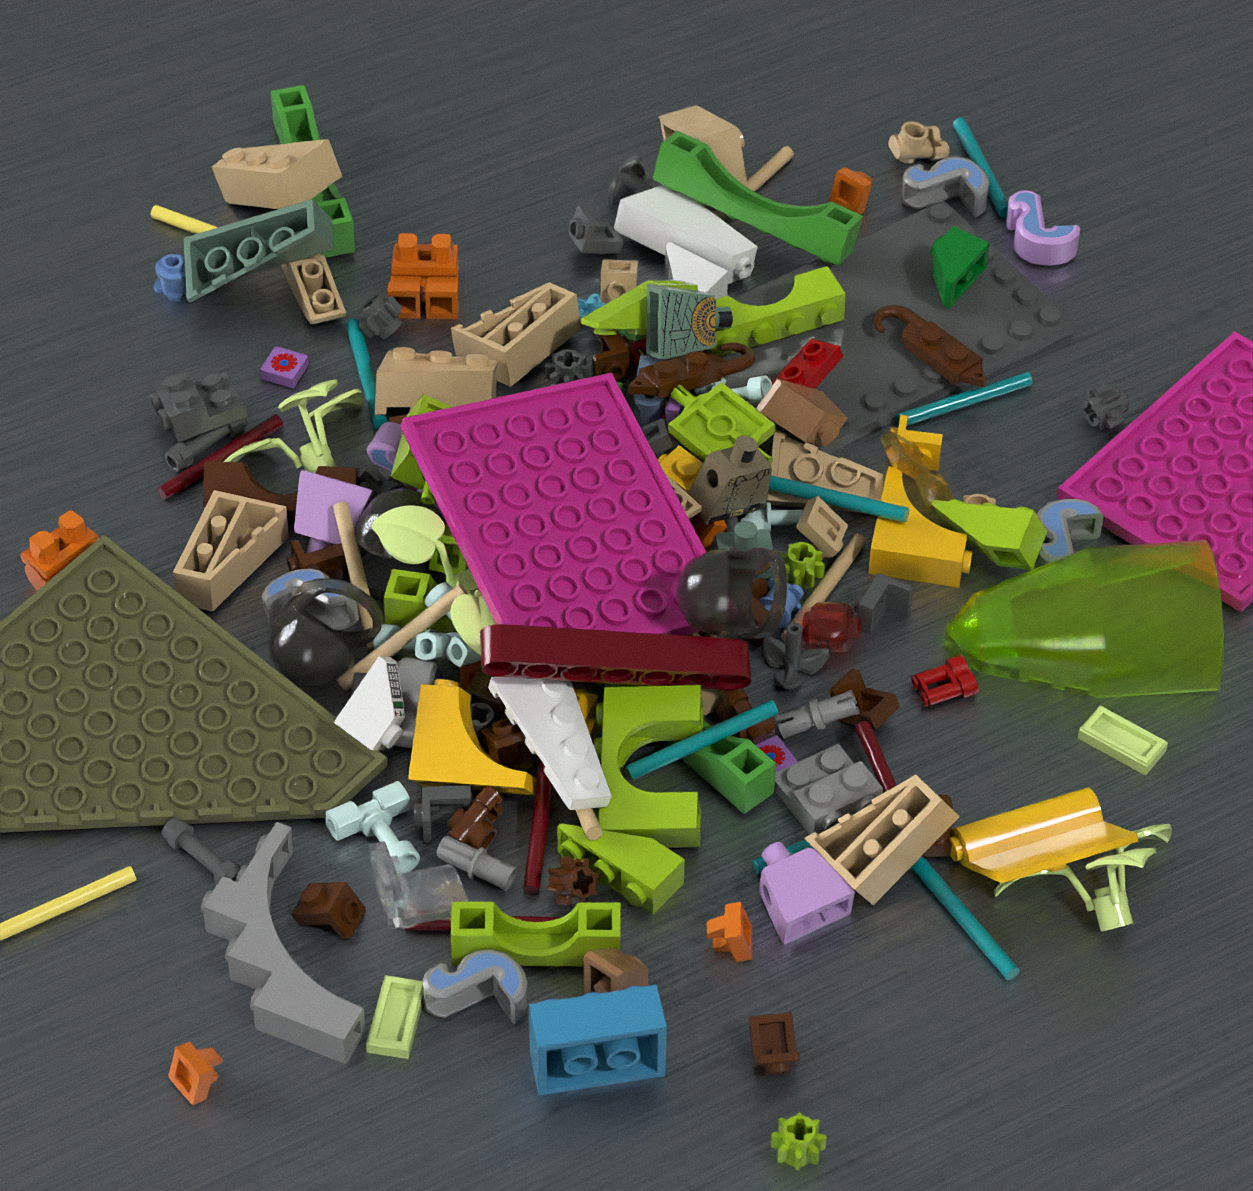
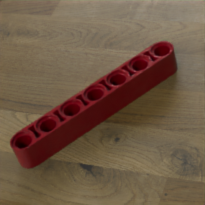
M509 624L489 625L480 631L482 672L489 676L647 686L701 685V689L715 690L743 689L752 682L749 646L746 641L741 639Z

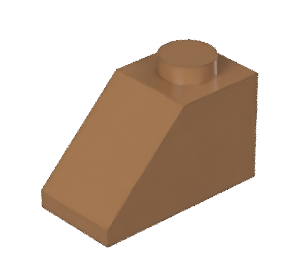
M780 379L775 381L756 408L761 414L804 442L827 447L838 436L841 427L848 419L823 391Z
M616 948L589 950L584 955V995L591 992L606 993L625 990L631 986H648L649 969L637 957L627 956Z

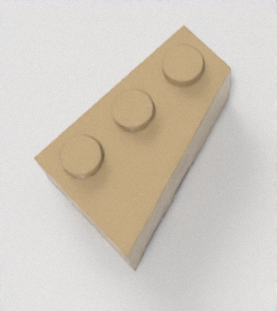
M697 105L659 116L664 141L678 130L708 144L726 170L748 188L742 154L745 142L743 134L737 126Z
M329 139L244 149L234 148L225 152L222 155L223 159L211 166L226 203L281 209L311 200L342 177Z
M548 282L510 300L511 306L493 314L491 310L480 314V321L463 328L461 324L450 328L456 357L466 358L469 354H483L488 356V360H498L497 381L510 387L513 386L582 328L576 293Z
M408 347L394 348L393 351L387 352L376 372L375 414H386L387 407H409L410 412L423 394L453 407L496 398L498 360H488V356L483 354H469L465 358L453 357L450 352L441 350L431 351L429 354L415 353L414 349Z
M214 490L173 571L175 591L197 608L214 611L289 538L286 506Z
M917 775L872 799L873 804L853 815L847 813L840 817L838 824L820 834L814 832L804 838L855 891L872 905L960 817Z

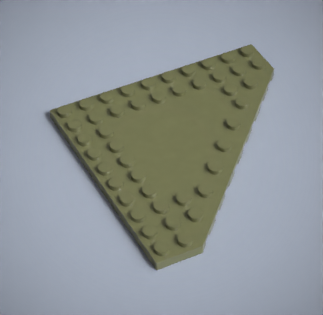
M106 535L101 536L0 622V833L165 825L175 817L181 821H186L188 824L326 818V811L349 802L387 767V757L378 750H370L335 724L334 721L337 717Z

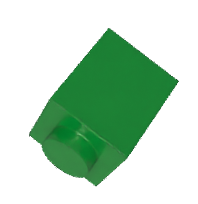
M954 226L943 237L939 236L936 238L930 251V255L933 256L931 272L943 307L949 310L987 269L990 244Z

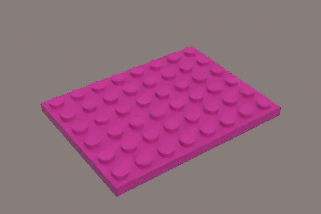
M1234 331L1060 485L1057 498L1059 500L1080 499L1099 507L1104 515L1102 524L1104 528L1239 612H1242L1253 602V342Z
M612 373L402 419L400 428L496 624L687 635L736 621L739 613Z

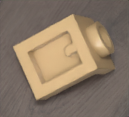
M602 261L600 300L602 303L607 304L637 287L638 261Z
M816 496L807 501L796 528L812 542V546L816 551L822 550L823 559L825 557L831 558L840 551L848 524L819 496Z

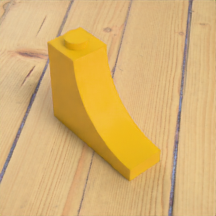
M888 466L881 501L908 507L909 515L905 523L877 516L870 550L868 574L877 575L880 573L891 578L959 588L962 573L969 574L973 551L966 550L968 534L948 530L924 517L911 504L905 493L902 483L903 468Z
M436 679L434 685L421 684L408 780L420 787H435L448 784L457 786L471 785V791H482L485 786H490L498 793L536 795V778L527 772L516 771L497 764L483 749L472 724L471 695L460 688L458 682Z

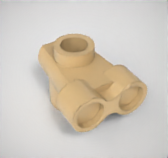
M905 122L901 127L900 133L891 135L889 139V148L893 155L904 163H913L916 159L924 158L936 161L949 156V146L946 141H942L937 126L925 127L918 122Z

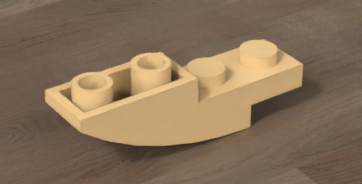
M317 254L281 265L295 299L311 325L346 316L345 308L324 255Z

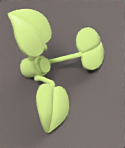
M333 379L318 383L308 390L295 393L279 404L280 412H284L297 405L299 406L311 440L310 443L299 448L301 456L298 457L280 438H267L238 449L224 462H237L241 458L261 450L280 448L294 462L297 469L303 466L305 471L315 473L318 466L337 467L327 444L322 418L327 413L349 407L362 408L364 398L361 390L353 389L344 392L308 413L306 408L307 401L318 396L326 397L328 391L338 385L337 380ZM315 419L319 439L316 436L313 424L311 422V420Z
M414 505L397 507L383 513L374 520L372 529L391 556L406 564H420L431 559L436 548L440 554L447 576L445 582L449 583L452 588L458 584L465 588L468 594L460 595L454 599L451 605L450 617L454 628L461 638L481 656L480 631L484 627L496 623L470 570H464L457 575L453 574L446 548L442 542L438 541L445 530L442 519L433 511Z
M1157 824L1132 832L1137 833L1138 840L1154 839L1168 843L1172 835V828L1170 824ZM1128 844L1116 848V855L1102 857L1087 864V871L1107 866L1110 886L1094 890L1096 899L1090 897L1068 865H1066L1067 868L1052 873L1048 869L1025 877L1035 875L1066 876L1084 900L1087 912L1095 910L1102 932L1133 924L1125 890V865L1143 868L1147 858L1155 854L1156 849L1139 848L1124 852V849L1130 845ZM1019 879L1003 884L999 883L994 890L995 897Z

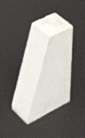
M663 184L620 200L614 229L618 233L665 255V245L672 242L728 270V284L751 275L758 246L703 205L696 202L695 199L679 191L669 190Z

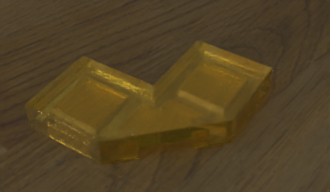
M891 431L881 438L891 466L915 479L927 508L936 512L932 506L933 500L950 501L954 499L949 484L939 473L936 476L931 474L929 468L923 465L921 459L924 455L915 444Z

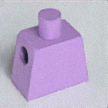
M301 470L294 532L310 537L306 553L330 547L332 543H341L333 505L336 503L348 502L356 533L375 490Z
M776 842L763 851L762 858L768 866L761 871L759 892L783 945L851 914L855 894L854 889L815 849L806 848L790 855L782 842Z

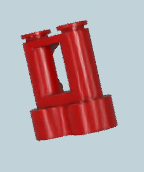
M963 655L946 659L944 665L911 675L912 685L915 690H920V697L924 707L957 696H961L964 699L979 693L976 678L969 670ZM946 680L948 682L932 689L927 687V685L938 681Z

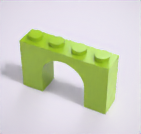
M701 685L604 687V702L597 703L596 708L597 726L603 727L602 738H595V751L599 762H601V768L612 797L608 807L593 809L601 830L653 838L667 848L700 847L701 808L698 792L643 791L628 783L622 776V771L630 755L648 743L684 740L703 731L704 702Z

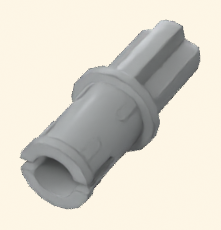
M445 836L437 848V857L468 872V877L471 879L477 876L502 888L504 891L510 889L517 876L518 867L488 855L487 850L483 847L477 850L450 836Z

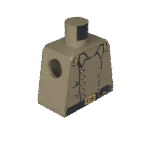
M739 436L735 440L733 447L710 453L706 457L688 492L702 506L698 516L707 525L764 509L772 468L758 450L757 442L749 436Z

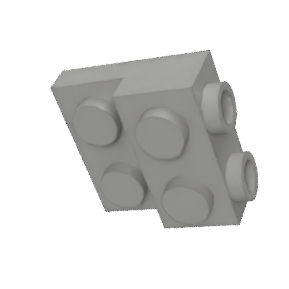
M836 744L776 772L774 791L810 835L814 832L820 834L838 824V819L847 813L853 815L873 804L871 800L883 794V787L862 761L854 764L842 747Z

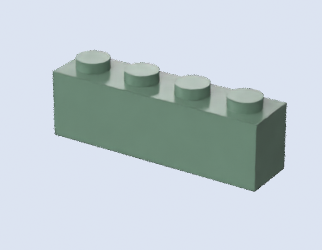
M311 199L183 238L187 301L191 303L236 278L334 250L331 217Z

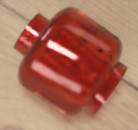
M817 602L812 606L810 612L806 611L804 613L802 622L804 642L810 643L812 649L828 648L829 653H847L851 649L854 640H860L861 618L860 616H854L852 607L847 603Z

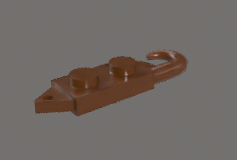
M888 305L880 308L874 314L872 322L874 328L879 333L885 332V328L882 325V320L885 318L894 317L905 323L907 326L902 331L904 348L955 386L959 383H965L983 388L986 387L987 379L982 369L983 358L932 321H925L912 310L901 305Z
M726 343L720 346L721 351H734L742 356L724 360L714 354L694 351L681 357L659 361L656 364L639 369L638 377L629 385V394L655 395L658 399L671 396L673 389L677 388L678 385H682L688 391L721 381V377L750 368L755 361V353L744 344Z

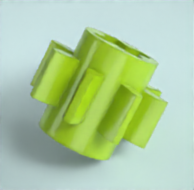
M807 542L788 544L787 554H778L777 567L780 569L779 578L782 581L786 580L788 584H796L802 589L813 588L814 578L824 577L825 564L822 562V550L816 551Z
M800 1112L787 1120L782 1117L779 1119V1132H773L771 1147L779 1149V1163L786 1162L794 1166L796 1170H800L801 1167L808 1165L810 1162L815 1165L818 1164L819 1151L826 1148V1135L818 1134L820 1124L818 1119L812 1121L810 1118L802 1116Z

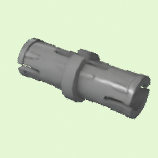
M848 690L845 693L818 701L817 698L809 700V705L783 714H777L776 720L780 723L778 727L783 739H787L789 736L816 727L819 731L826 729V724L852 715H858L860 712L858 706H856L857 701L853 691Z

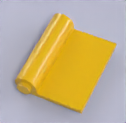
M1089 787L955 827L951 831L952 837L949 838L951 843L950 856L954 861H959L962 866L1002 884L1050 869L1051 873L1067 868V863L1139 841L1137 833L1103 821L1099 801L1093 790Z

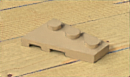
M775 429L771 475L881 501L884 474L846 458L832 456L818 450L817 446L787 437V434ZM768 490L767 502H770L771 505L804 508L808 499ZM827 504L833 511L863 513Z

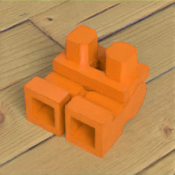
M413 233L399 234L397 244L393 246L391 276L387 288V298L392 295L403 308L400 311L399 318L421 319L422 302H425L426 319H458V245H453L450 234H436L432 236L431 244H418V237Z
M69 510L61 515L58 522L59 527L51 533L48 531H38L29 538L30 547L20 553L22 562L26 564V576L36 590L44 586L99 539V535L89 529L84 519L74 511Z

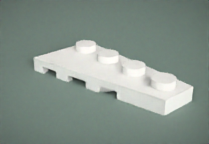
M491 677L488 686L489 690L495 698L500 697L506 706L505 714L513 725L518 724L526 736L525 744L532 755L537 754L544 763V773L568 809L608 807L612 796L571 681Z

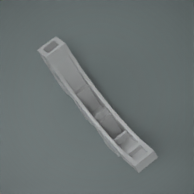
M276 822L268 836L263 835L260 838L255 850V856L249 865L242 866L236 881L222 877L215 889H210L205 894L201 904V912L204 913L205 929L208 933L230 941L225 954V959L228 961L230 980L255 989L250 1002V1009L253 1010L256 1030L347 1064L365 1034L364 1008L334 995L311 979L293 961L278 937L270 914L271 896L275 880L294 851L291 827Z

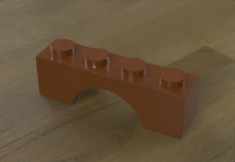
M205 461L203 507H206L213 491L216 490L286 506L288 518H295L298 491L285 495L268 491L255 480L248 463ZM318 466L315 472L316 474L351 484H360V468Z

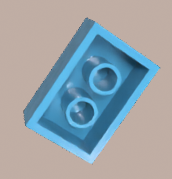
M657 985L645 987L631 986L625 990L606 993L591 992L580 997L560 1000L546 999L540 1003L529 1004L530 1058L538 1096L665 1076L667 1025Z

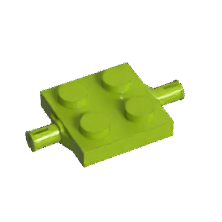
M719 383L708 393L698 397L693 396L682 385H678L677 388L673 389L671 398L681 404L684 410L668 424V433L702 461H705L706 457L712 452L733 447L737 437L749 436L757 442L758 450L770 465L772 464L773 457L766 454L759 446L775 434V424L724 383Z

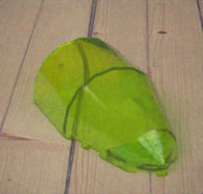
M1207 540L1081 549L972 593L947 625L944 636L945 646L947 648L953 647L969 660V665L979 673L1027 683L1029 679L1052 683L1055 689L1065 690V687L1090 691L1089 696L1099 698L1219 691L1223 667V617L1218 573L1212 549Z

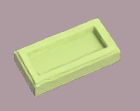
M1101 705L1079 729L1078 733L1079 740L1145 776L1164 755L1168 746L1167 741Z
M384 976L366 1042L367 1053L409 1059L424 1002L423 981Z

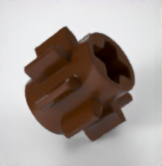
M560 857L561 866L555 869H548L550 877L549 886L546 890L552 891L558 896L556 899L557 905L568 906L571 903L573 907H576L578 902H585L586 897L598 894L595 888L596 878L599 877V873H594L591 869L587 868L589 859L577 858L574 860L573 857Z

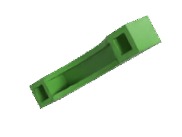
M305 85L271 91L273 123L280 143L288 144L320 140L313 108ZM332 183L312 198L332 219L334 250L320 253L325 258L355 252L353 218L345 197L341 196L335 184Z
M678 130L661 143L653 180L664 184L667 189L679 191L694 198L701 205L711 206L724 212L731 219L741 220L756 227L761 233L771 234L782 239L791 247L812 253L823 262L839 266L853 252L863 220L862 215L834 202L814 206H795L765 198L747 188L733 177L719 162L708 144Z
M596 683V684H598L603 690H604V687L647 686V685ZM704 721L703 730L712 727ZM729 736L681 758L743 814L774 794L776 763L749 739ZM681 740L662 742L667 746H671Z

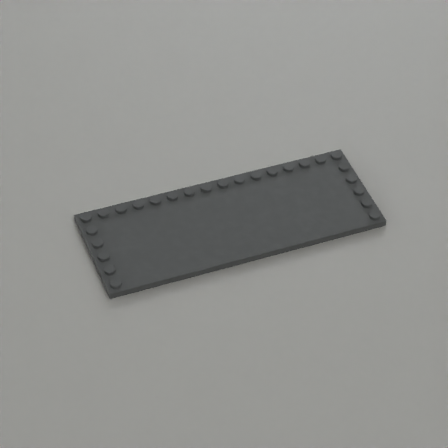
M942 200L857 240L853 252L839 266L817 259L733 298L740 303L753 306L777 303L791 293L794 287L795 275L828 266L846 293L845 320L752 347L751 349L755 353V361L752 366L744 371L724 376L726 379L725 385L730 389L747 386L750 378L764 375L768 376L772 382L810 339L840 346L843 358L815 388L823 391L848 418L841 427L838 436L827 447L812 444L817 446L818 450L830 454L896 421V414L935 402L969 385L959 383L955 386L906 350L902 343V331L907 325L901 320L894 317L883 319L882 325L885 328V332L879 333L874 328L872 321L874 314L880 308L888 305H901L909 308L925 321H932L983 358L982 369L985 376L1073 334L1075 323L991 244H989L987 269L950 310L943 307L931 272L933 256L930 255V251L934 241L939 236L943 237L952 226L980 239L987 240ZM735 352L721 356V358L729 360L742 355ZM630 360V377L616 382L627 385L626 401L634 414V394H629V385L636 379L638 369ZM590 365V366H591V377H593V366ZM694 389L689 390L693 396H697ZM670 396L666 397V406ZM772 421L775 424L776 430L787 434V437L805 444L803 440ZM774 434L759 446L761 450L771 457ZM671 437L674 447L667 449L664 454L669 455L675 448H677L680 445L682 448H684L686 451H688L704 463V461H702L699 457H697L694 453H692L689 449L682 445L678 440H676L674 437Z

